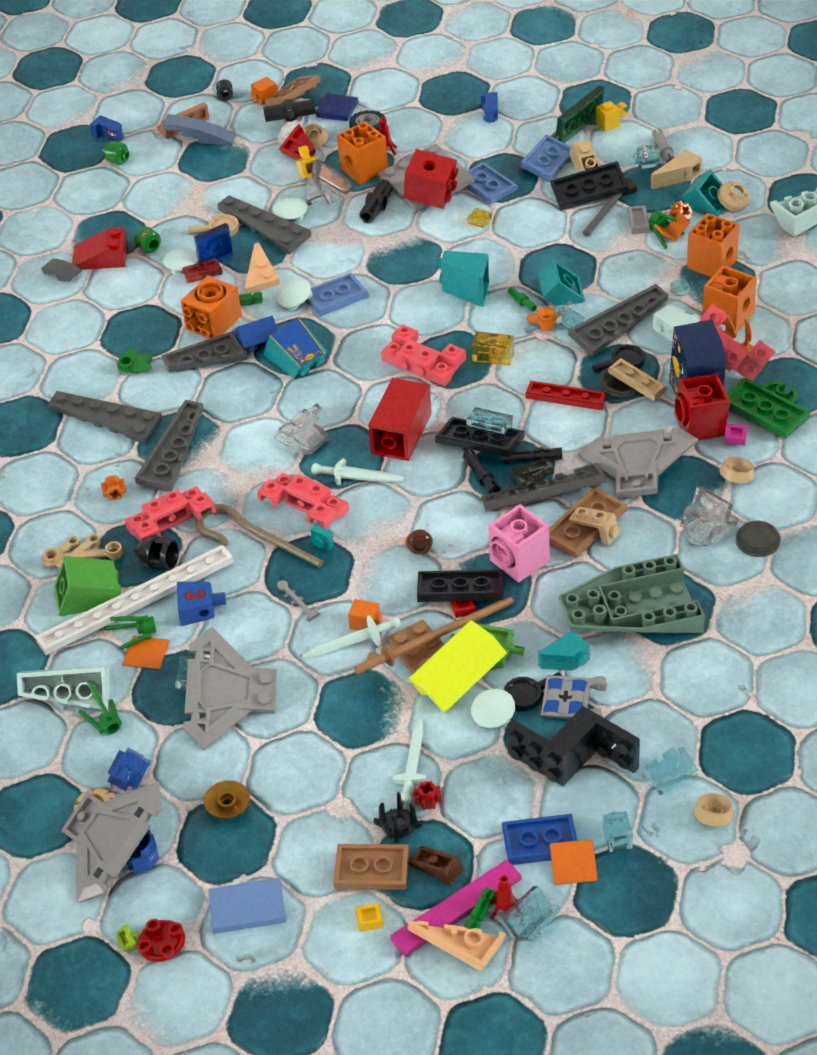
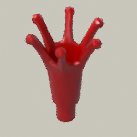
M381 118L379 132L386 137V147H390L392 153L396 155L397 153L393 147L397 148V145L393 143L390 137L387 119Z
M502 875L499 877L497 895L490 902L491 906L496 904L490 918L492 920L495 919L499 909L503 910L505 924L508 925V913L511 908H513L518 917L522 916V913L515 905V902L519 904L521 900L514 897L509 877Z

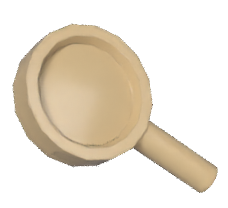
M222 214L213 217L208 225L191 226L188 229L189 234L210 232L216 238H229L239 231V222L233 215Z

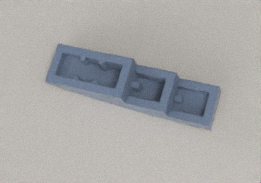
M167 114L164 122V130L181 131V136L196 137L199 143L232 146L235 138V133L191 117Z

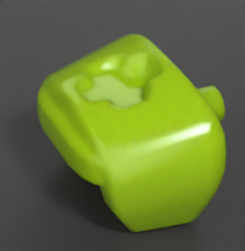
M130 925L123 926L117 931L116 935L120 948L125 952L137 949L138 943L134 938L140 934L138 931L132 933Z

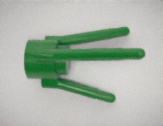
M657 210L650 216L649 221L652 223L650 228L654 230L664 249H667L664 239L654 225L657 224L665 228L671 223L667 219L676 222L677 218Z
M148 615L110 617L111 621L136 622L104 627V630L137 627L138 634H143L121 645L120 649L130 647L144 639L152 638L151 634L156 633L154 617H148Z
M87 681L103 713L99 716V723L82 710H79L78 713L96 727L100 734L104 732L107 735L116 733L120 729L122 721L118 716L114 700H109L111 713L107 711L92 682Z

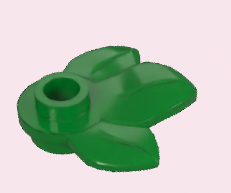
M131 348L125 351L122 357L119 358L117 363L118 370L125 373L131 371L135 373L147 372L152 369L150 363L153 355L152 353L137 354L136 349Z

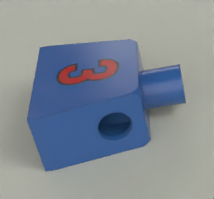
M177 582L178 614L181 626L213 619L215 617L214 606L226 605L225 592L213 593L210 582Z

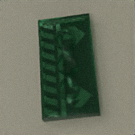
M599 85L557 118L555 139L566 143L596 119V106L603 102L604 87Z

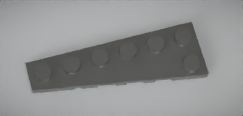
M230 195L217 204L219 211L235 216L241 225L249 226L252 232L260 233L263 239L271 240L274 242V246L287 254H291L311 237V230Z
M655 284L569 329L568 336L593 357L667 301L668 293Z
M56 391L48 403L51 410L75 417L83 422H93L94 426L107 427L110 432L123 433L125 437L143 444H147L162 420V414L159 412Z
M185 399L135 477L136 484L169 492L173 491L204 410L203 403Z
M593 463L573 469V474L564 475L559 473L552 480L542 478L536 480L532 486L522 484L481 496L485 511H497L501 507L508 505L515 507L525 501L536 502L542 497H557L561 493L568 491L574 493L585 487H599L602 483H606L605 474L598 463Z

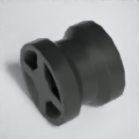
M223 79L216 84V93L220 100L227 101L233 96L232 83L229 80Z

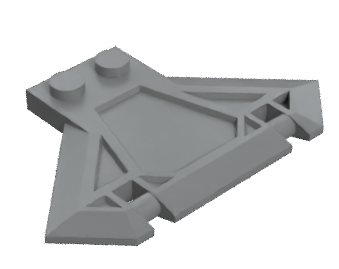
M679 427L672 428L671 433H664V429L614 435L612 440L605 441L604 437H598L578 453V456L591 464L598 463L604 473L616 480L617 498L658 494V475L699 440Z
M210 627L189 644V652L195 653V659H188L184 714L191 715V721H184L183 730L203 751L250 712L275 713L277 669L253 668L213 627ZM204 654H209L210 659H204ZM200 716H206V721H200Z
M160 782L150 784L102 802L87 791L61 830L77 843V903L106 894L110 888L106 884L110 877L116 878L150 828L147 822L151 816L157 817L161 812Z

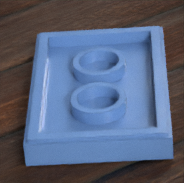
M546 134L520 162V167L550 182L571 159L569 154L571 146Z
M484 162L468 170L474 176L475 183H470L466 188L490 205L518 190V185Z
M350 272L312 287L313 295L306 301L319 316H323L368 298L369 293Z
M280 878L209 889L214 934L286 922Z

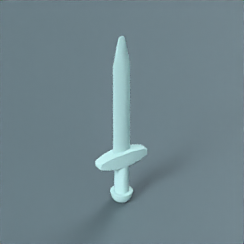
M368 615L367 628L317 645L304 653L302 657L321 656L372 638L377 647L381 646L379 633L393 628L399 629L401 621L398 617H392L393 620L376 625L373 618Z
M422 719L418 720L412 733L405 773L392 777L393 783L404 785L403 792L401 793V800L404 805L410 804L413 800L411 795L413 786L427 781L425 775L416 773L424 733Z

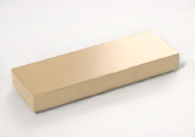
M621 358L608 368L609 374L653 401L667 390L666 385Z

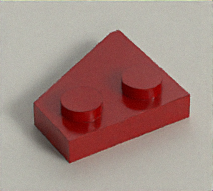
M300 124L294 128L279 147L281 153L295 160L302 159L298 147L308 146L310 156L316 153Z

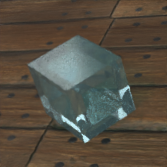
M627 811L603 815V831L609 852L633 848V832Z

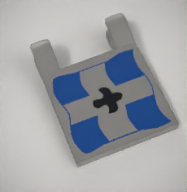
M547 675L541 717L571 719L582 706L588 708L590 688L599 691L607 689L606 678L604 676L585 678ZM589 709L603 717L601 709Z

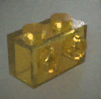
M476 331L472 342L473 361L510 366L514 355V336Z

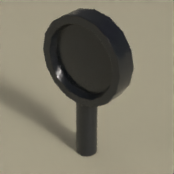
M621 345L615 348L611 360L592 365L594 373L608 369L620 358L640 369L645 362V353L636 345Z
M560 672L553 674V676H562ZM516 677L507 682L504 690L515 701L516 711H529L539 705L542 695L541 690L545 688L546 678L537 682L529 677Z

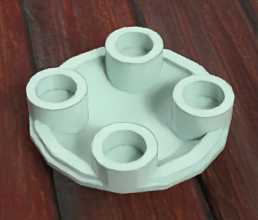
M289 197L277 201L272 210L274 215L286 220L294 219L295 221H300L304 218V214L307 211V204L302 199Z
M176 248L164 255L163 264L171 270L172 274H179L181 271L198 267V253L190 248Z
M296 278L289 280L279 288L276 300L282 307L294 311L305 300L312 297L311 286L304 279Z
M489 689L480 693L474 699L471 706V715L476 725L485 728L507 727L515 711V701L512 696L501 689Z

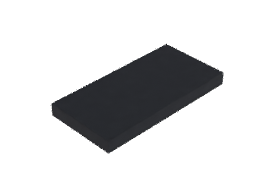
M618 161L550 180V186L560 211L629 191Z
M451 417L435 436V442L509 457L524 439L525 431Z
M503 569L418 572L417 602L503 600Z

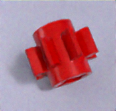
M432 781L420 782L418 789H413L415 805L420 804L423 810L435 809L437 802H442L440 786L435 787Z

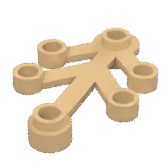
M98 534L89 535L87 540L81 545L77 536H71L58 549L49 548L45 550L41 559L44 566H56L60 569L64 556L81 558L108 557L111 560H118L121 558L123 550L119 542L112 541L105 546V549L87 551L90 547L96 548L101 544ZM69 549L74 550L71 553H66Z

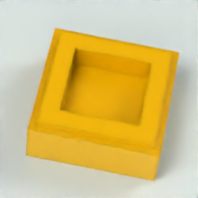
M379 903L355 907L359 932L384 928Z

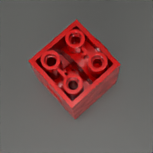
M416 149L405 171L403 198L444 209L446 203L451 201L452 191H455L458 181L455 180L459 168L456 167L457 160Z
M718 374L680 379L678 381L674 410L679 427L698 440L725 436L730 399Z

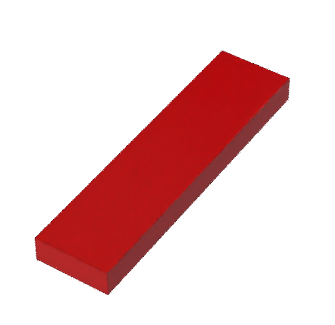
M531 380L525 393L527 399L603 410L607 398V392Z

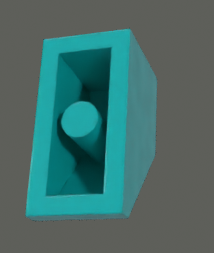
M572 630L538 652L539 667L541 669L573 671L590 660V645Z

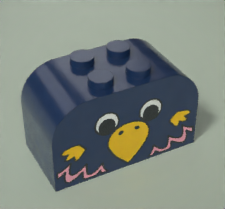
M713 320L675 326L673 329L669 382L675 395L677 396L678 381L680 379L718 374L724 386L726 357L722 340Z

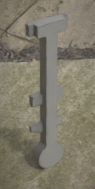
M282 580L277 583L278 590L286 593L284 597H290L293 600L291 604H297L308 615L306 618L308 622L320 615L318 611L313 612L302 602L304 600L303 597H297L294 594L295 590L288 588L287 581Z

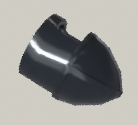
M160 536L148 537L140 541L133 549L136 558L144 566L151 569L172 570L175 568L179 558L178 542L175 539L161 538Z

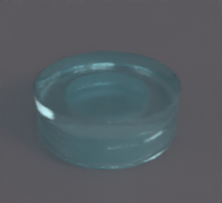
M682 279L674 280L670 284V292L675 296H685L689 292V283Z

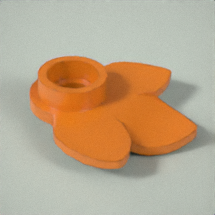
M541 307L537 310V314L527 315V320L530 323L538 324L542 330H551L555 328L557 321L564 319L565 315L563 312H554L551 307Z

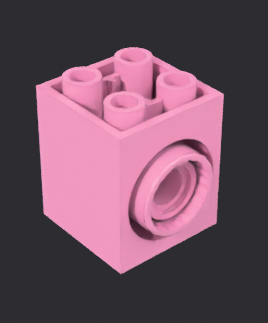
M521 504L488 525L490 561L500 569H503L516 582L519 583L550 562L549 526Z

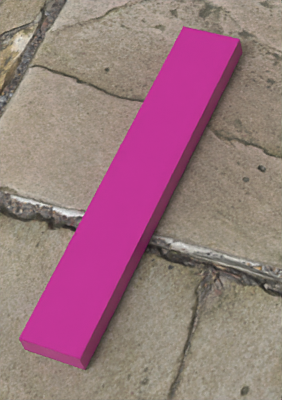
M506 859L413 921L429 922L428 926L444 928V924L454 925L471 914L477 900L481 898L480 895L484 888L489 887L493 889L497 895L500 876L507 875L511 886L522 880L521 874ZM408 924L390 935L391 942L405 957L428 942L410 932Z

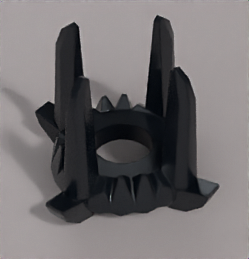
M397 792V809L394 808L392 810L391 808L385 814V807L382 802L379 805V818H374L373 820L375 825L382 827L383 831L393 838V843H399L400 838L408 836L414 829L423 826V820L417 819L414 805L409 804V810L403 809L400 792ZM397 818L404 819L405 823L398 826Z

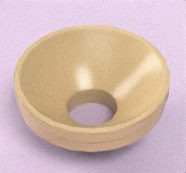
M725 182L718 189V199L728 210L739 212L744 210L749 203V194L746 188L738 182ZM734 188L739 189L742 194H737Z

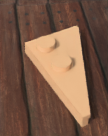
M259 242L254 244L245 284L246 294L280 285L279 277Z
M410 921L408 924L410 932L481 972L506 939V933L499 932L498 935L482 933V929H467L462 926L444 924V928L428 926L429 922Z

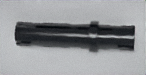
M562 447L516 450L509 457L501 456L502 464L534 461L545 463L544 461L563 460Z
M469 450L465 451L463 459L478 477L480 485L484 486L489 494L501 491V487L494 480V475L485 468L473 450H470V452Z

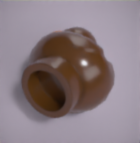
M419 529L410 533L404 539V543L412 553L425 554L432 547L433 538L425 530Z

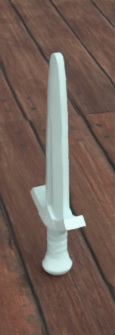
M344 458L334 468L321 466L317 463H314L311 467V472L314 475L319 473L334 475V481L337 486L341 485V478L379 482L404 481V477L397 474L348 467Z

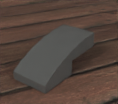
M54 258L41 268L44 274L55 275L58 281H70L82 272L74 264Z

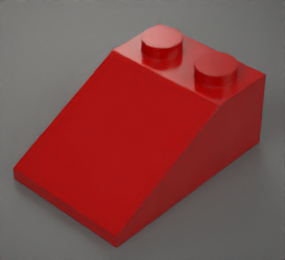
M125 228L105 229L75 244L72 264L81 270L126 267L128 241Z

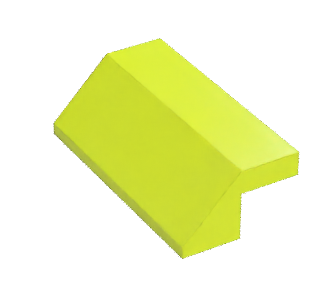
M470 620L408 679L421 695H428L441 712H446L507 652L493 635Z

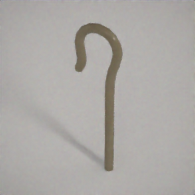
M215 504L216 512L227 513L247 531L318 568L322 567L323 561L253 525L233 507L225 504ZM209 509L202 511V519L198 520L196 518L195 521L198 532L203 536L218 541L223 546H227L228 540L224 535L207 529L203 524L204 519L212 514Z

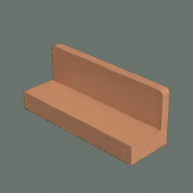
M204 102L176 114L203 121L209 119L208 106ZM165 119L161 121L160 125L156 126L157 130L166 138L181 132L177 130H164Z

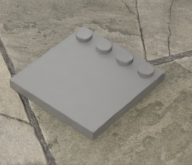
M437 144L423 150L452 158ZM412 156L378 172V177L381 181L383 179L388 180L393 185V192L410 208L418 212L430 205L403 198L405 171L411 161ZM458 162L456 167L459 168V171L455 178L458 182L456 190L452 191V194L469 186L470 183H475L474 176Z

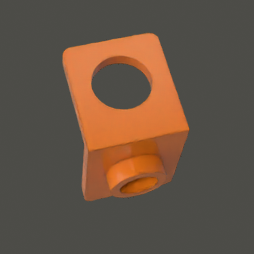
M680 212L675 216L677 221H672L666 229L657 224L654 225L662 235L675 242L690 224V221Z

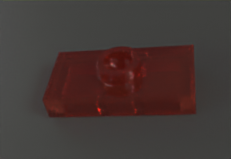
M218 259L182 267L187 283L203 280L207 275L213 277L223 274Z

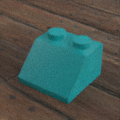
M711 169L696 177L681 196L685 203H688L691 210L698 213L718 216L724 209L717 196L718 189L723 184Z
M555 260L550 261L537 273L542 297L545 301L551 302L556 306L583 303L585 301L579 276Z

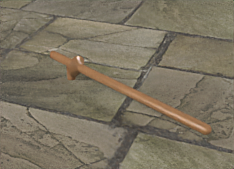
M507 597L394 649L382 646L381 655L374 652L368 653V660L354 666V671L356 674H360L385 662L392 667L396 657L460 629L470 620L475 622L512 605L514 600L512 597Z

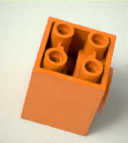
M366 121L337 134L340 169L361 185L378 177V172L388 168L386 137Z
M706 213L688 233L687 268L712 277L723 265L731 267L738 257L740 224Z
M723 265L704 285L702 316L713 303L729 315L728 317L737 333L745 324L744 317L749 320L754 314L757 277ZM724 321L722 324L726 325L725 331L730 332L726 322Z
M208 275L181 300L185 329L208 339L224 334L242 316L238 287Z

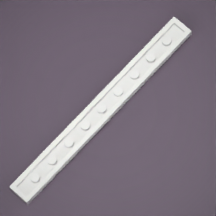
M221 545L35 636L36 642L44 654L48 655L114 622L110 620V617L127 616L177 591V582H196L234 563L233 556Z

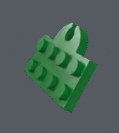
M744 378L727 393L730 399L729 409L785 439L810 418V411L797 405V391L793 386L786 393L780 392L785 390V382L773 381L760 386Z

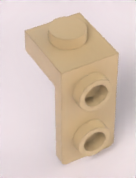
M579 506L569 518L570 523L598 528L603 545L610 546L619 534L615 513Z

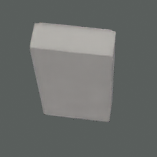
M646 206L627 207L631 233H650Z

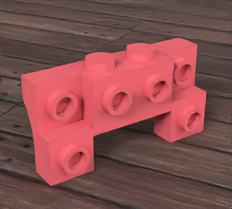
M712 303L699 322L713 320L724 346L726 369L728 371L733 369L744 378L753 381L776 351L767 346L761 339L758 340L751 351L719 328L729 315Z
M403 324L391 335L392 341L381 351L382 361L444 387L451 381L457 368L466 360V350L449 344L442 352L417 343L416 341L419 339L418 330Z
M282 472L274 481L269 479L257 491L258 500L262 502L265 498H269L273 507L285 498L286 504L307 513L308 523L311 524L314 520L319 521L324 529L349 511L348 502L331 495L330 488L299 474L292 477Z
M197 486L183 493L176 489L142 505L143 512L126 519L125 524L129 533L134 535L140 542L152 535L161 537L162 531L191 518V512L198 520L202 519L201 512L209 509L213 514L216 513L215 503L206 492L202 493Z

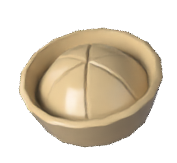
M312 123L302 128L314 149L321 147L327 141L328 133L321 125Z
M728 457L719 468L720 475L734 483H749L755 476L752 463L741 457Z
M705 794L700 797L693 808V814L696 819L709 826H726L734 819L731 801L721 794Z

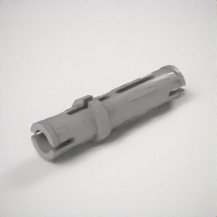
M658 128L659 133L655 129L652 132V136L658 145L660 156L665 160V163H668L675 158L673 155L674 151L669 146L663 131Z

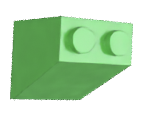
M64 556L54 584L59 616L88 611L121 594V585L118 584V570L115 569L113 560Z

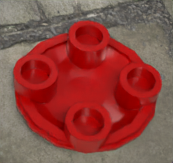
M149 920L146 923V928L143 929L138 938L137 947L139 953L145 959L152 962H163L172 959L184 946L186 937L183 927L180 923L171 920Z

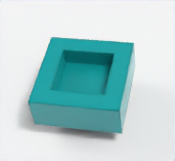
M314 525L310 530L312 545L330 551L334 547L333 532Z

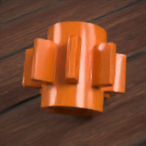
M678 201L675 205L670 206V216L675 218L680 212L688 220L691 219L692 210L688 203L683 204L682 201Z
M117 475L108 476L105 479V483H101L103 497L108 496L111 500H118L122 497L123 493L127 492L124 478L119 479Z

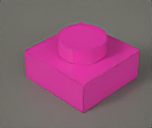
M727 424L725 443L745 446L748 426Z

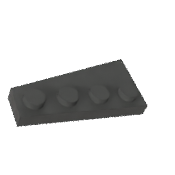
M232 331L162 355V361L169 372L247 359L246 352Z

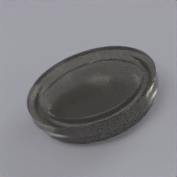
M608 368L600 375L602 389L612 397L627 398L637 392L634 388L609 374Z
M765 521L747 522L736 533L737 547L743 553L753 557L769 556L776 552L780 546L781 538L779 532L772 524Z

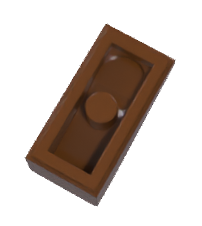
M421 846L408 862L410 866L449 885H452L463 871L459 857Z

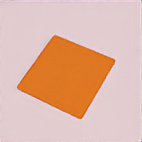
M132 636V639H131V640H133V639H135V638H137V637H140V636ZM150 638L128 647L122 665L160 669L170 640Z
M592 840L550 844L555 885L598 880Z

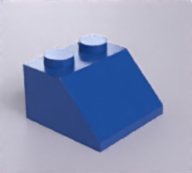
M272 315L238 326L232 332L242 348L250 352L258 349L260 344L264 343L266 346L269 335L278 329Z

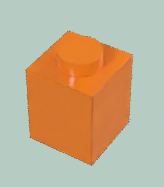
M268 77L251 84V97L261 105L266 104L264 100L277 92V84Z
M354 599L348 613L349 628L358 631L367 628L368 615L373 618L376 625L381 624L383 613L380 612L379 603Z

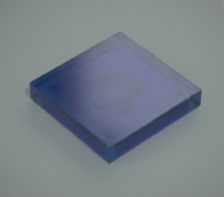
M327 93L316 110V117L348 121L359 103L358 97Z
M227 223L194 236L198 264L201 268L233 255L230 230Z

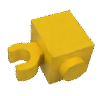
M609 101L596 106V124L605 132L619 127L620 117L627 115V112L624 110L627 105L624 102L615 105Z
M308 146L298 147L302 158L296 160L300 178L316 176L317 157L309 155Z

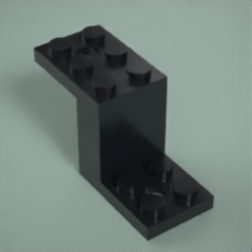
M584 706L578 710L550 741L513 719L507 724L508 754L513 759L528 765L533 771L543 774L551 782H556L561 786H564L595 752L632 773H635L639 768L640 738Z

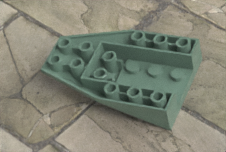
M678 554L614 567L559 595L561 606L571 630L704 633L705 615L699 601H692L683 581L684 568Z

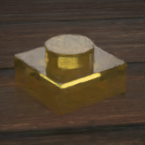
M475 208L467 218L468 224L484 228L492 219V212Z

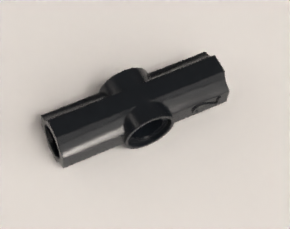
M287 99L282 104L263 107L265 122L282 119L292 122L297 117L316 114L314 99L297 102Z
M383 179L377 184L373 192L367 193L365 205L359 213L364 223L374 221L379 211L385 210L387 199L393 191V185L388 180Z

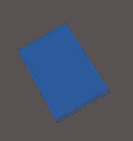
M572 814L502 822L507 860L511 865L551 861V843L577 841Z

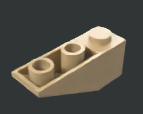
M589 139L572 144L569 154L577 172L600 166Z
M687 150L683 151L651 174V189L692 180L702 172V158Z

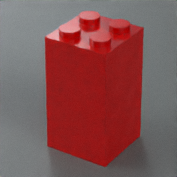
M392 377L368 424L371 454L405 461L410 460L432 414L430 384Z

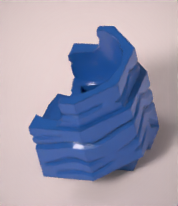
M129 747L125 752L119 750L108 771L110 776L107 782L114 784V786L124 791L130 786L137 789L151 761Z
M148 829L127 861L129 870H134L135 875L151 870L159 860L155 838L151 834L150 829Z

